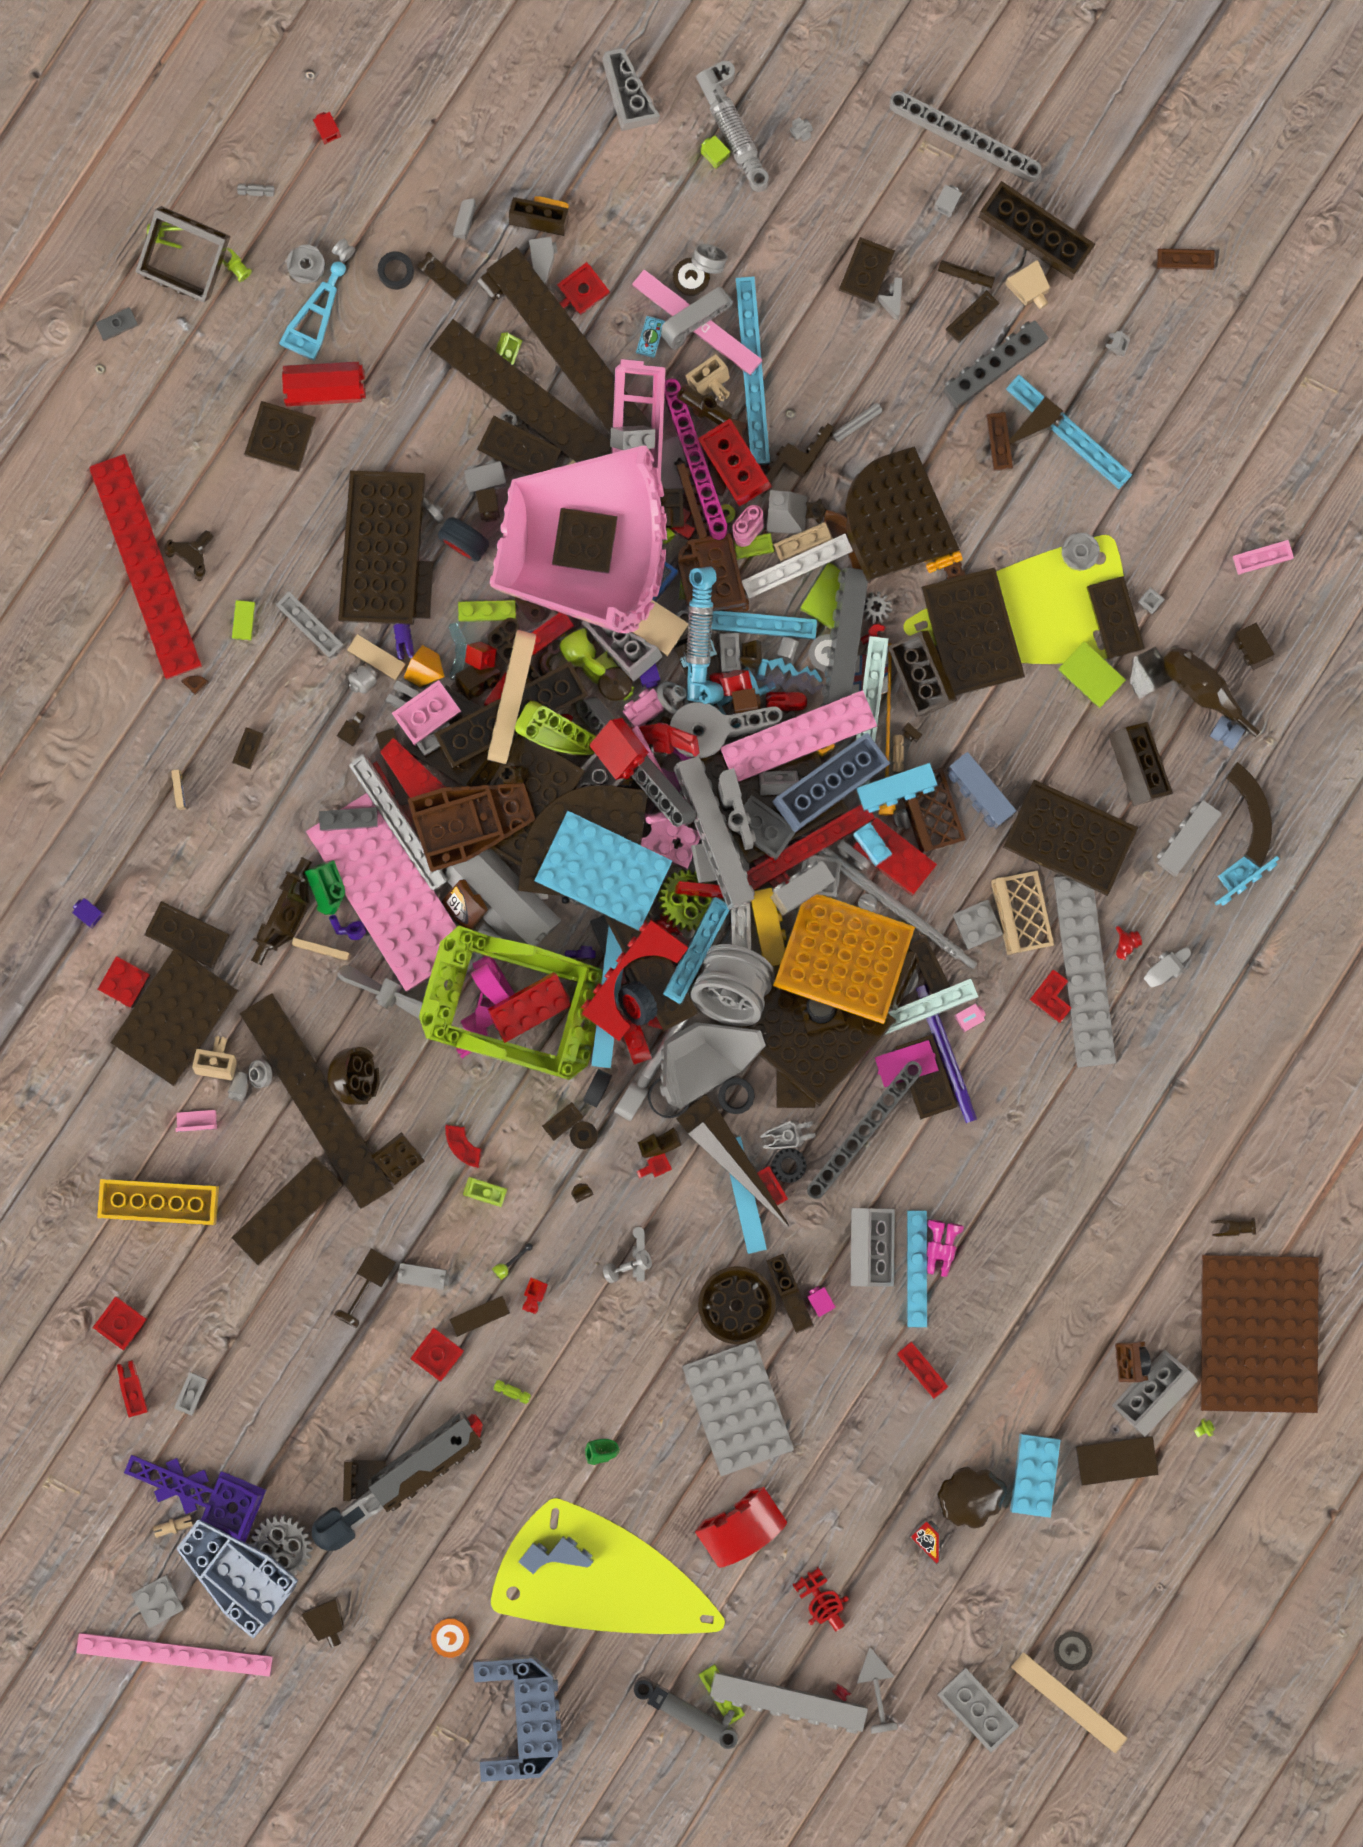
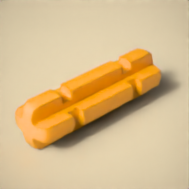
M956 551L952 555L949 554L936 559L935 562L927 563L926 569L928 573H932L936 569L940 570L953 564V562L962 561V555L960 551Z

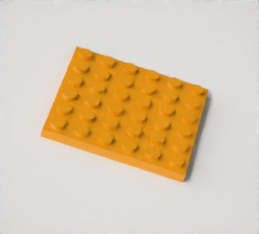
M816 894L800 906L773 986L884 1024L915 927L836 899Z

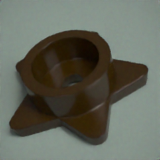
M818 499L815 503L806 502L808 512L805 518H814L817 523H821L822 516L825 515L827 510L822 505V500Z

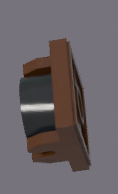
M1145 1341L1115 1343L1119 1382L1137 1383L1149 1380L1148 1374L1151 1369V1359L1146 1347H1143L1145 1346Z

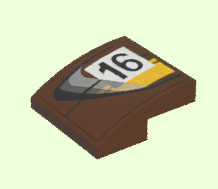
M465 879L459 880L441 901L451 917L460 926L472 929L488 911L480 894L473 895Z

